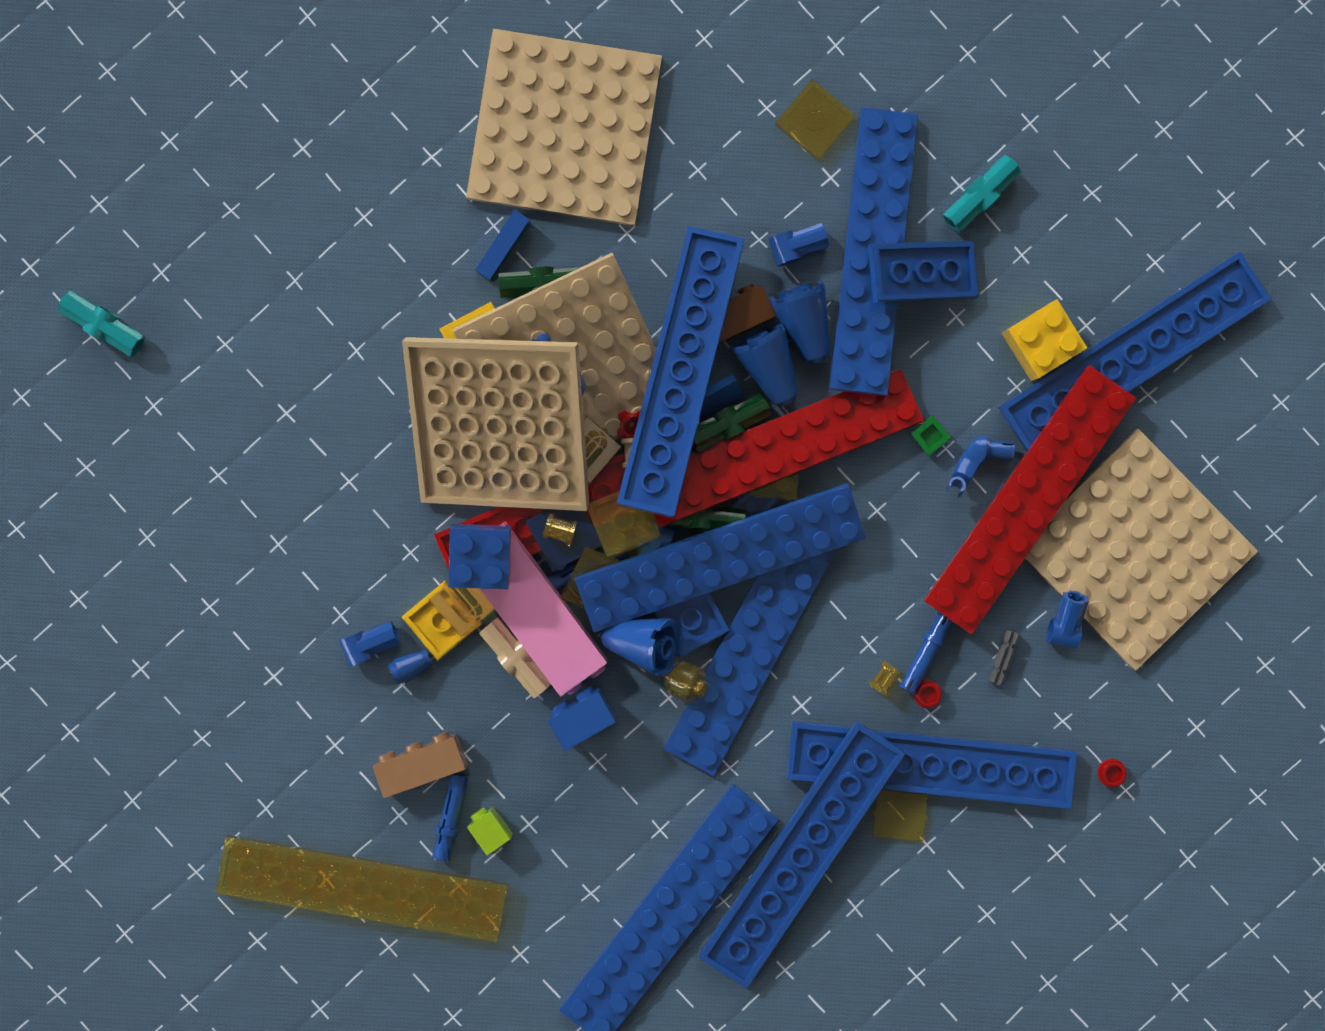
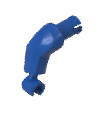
M986 436L976 437L960 457L946 491L948 492L950 487L956 486L960 489L957 497H961L966 486L985 460L988 458L1013 460L1015 443L992 441Z

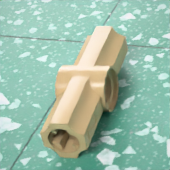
M499 617L479 632L482 638L498 655L497 659L511 676H515L533 698H536L551 685L521 643Z

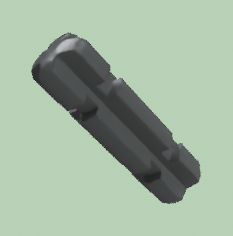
M1011 630L1005 631L1002 638L1004 643L1003 645L1000 644L993 664L995 669L991 670L988 678L991 683L1000 686L1005 684L1007 678L1005 673L1011 667L1016 652L1014 649L1015 645L1018 646L1021 638L1019 633Z

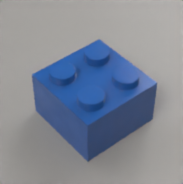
M452 524L450 528L448 587L508 589L510 584L511 526Z
M590 685L577 693L575 701L569 703L566 699L554 706L553 710L550 711L552 714L547 722L564 751H567L615 723L617 714L601 686L594 689Z

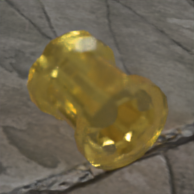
M550 513L542 538L547 539L551 537L564 541L567 546H571L578 522L564 521L555 518V515Z
M882 660L881 669L873 681L869 680L868 685L889 698L891 696V689L898 678L904 676V673Z

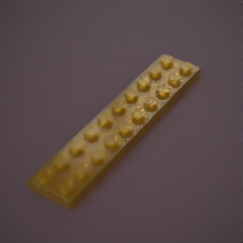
M227 835L223 847L216 893L498 942L508 883Z

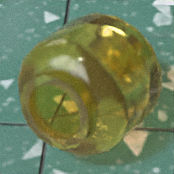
M686 661L677 662L673 671L664 676V685H666L668 694L688 703L694 702L698 697H703L708 689L705 671Z

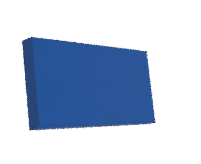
M974 241L868 245L873 303L979 298Z

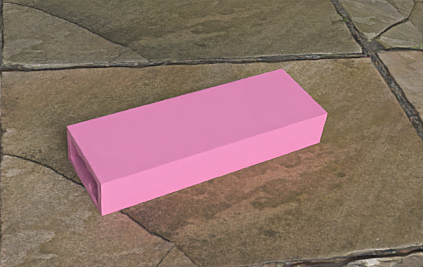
M505 521V522H503V523H502L501 525H499V526H509V525H508V523ZM511 529L509 588H480V590L560 697L566 692L568 695H571L581 688V682L589 676L595 678L606 669L604 665L607 664V657Z

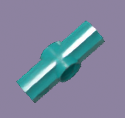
M1005 154L983 176L981 174L963 192L964 195L942 215L945 222L958 233L967 227L980 212L983 213L1001 196L1000 193L1022 173L1019 165Z
M70 290L58 303V312L82 326L83 330L89 335L104 343L111 344L128 356L134 357L143 347L145 336L121 322V318L99 305H94L74 291Z

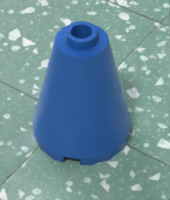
M817 281V287L811 289L808 283L778 293L780 298L778 300L773 296L769 298L771 307L779 321L783 324L786 333L802 360H809L810 364L824 361L826 359L825 355L830 352L824 281Z
M782 323L766 327L764 332L758 334L755 332L741 339L733 345L731 350L772 404L779 403L780 407L794 402L796 400L795 395L799 391L786 330Z
M669 618L628 620L602 629L600 634L602 644L606 649L661 677L667 676L674 670L676 665L672 664L675 656L681 655L683 645L681 626L676 625L675 622L677 621Z

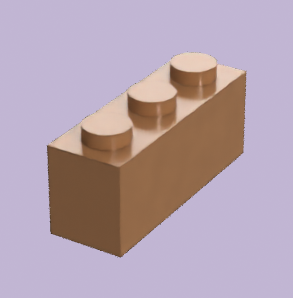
M447 731L433 736V742L423 745L419 741L406 746V752L396 755L395 751H390L378 756L379 761L372 767L383 798L465 770L468 767V762L458 734L450 736Z

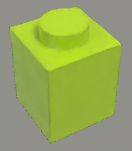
M494 806L489 810L483 807L470 817L472 822L467 827L487 856L509 841L513 835Z

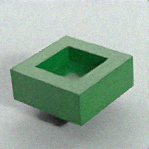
M931 415L910 432V435L928 456L951 438L934 415Z

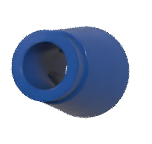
M426 650L395 658L393 659L394 662L388 664V667L397 685L403 682L407 684L433 664Z

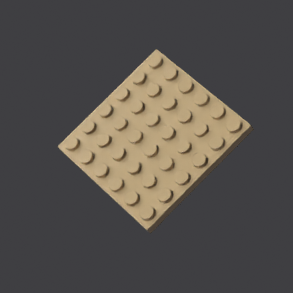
M493 29L466 194L467 200L635 226L662 55Z
M613 253L453 328L457 339L532 341V339L537 340L540 334H547L551 342H578L580 372L585 382V390L582 396L583 419L585 421L586 418H589L614 441L621 438L617 434V429L620 427L618 414L623 410H626L628 413H636L638 410H641L657 348ZM630 422L629 426H634V422ZM596 430L590 431L587 435H589L592 439L596 436H599V433ZM599 431L601 436L606 437V435L603 432ZM585 436L586 446L590 441V438L588 436ZM600 437L595 438L594 441L599 443ZM601 437L599 446L607 445V440ZM591 442L587 446L586 454L594 450L597 446L595 442Z
M406 337L402 341L421 503L575 511L588 510L589 492L578 342Z
M1135 429L1069 494L1027 554L1025 560L1061 597L1063 592H1069V590L1078 591L1088 597L1089 603L1083 619L1132 670L1136 671L1241 569L1258 550L1139 429Z

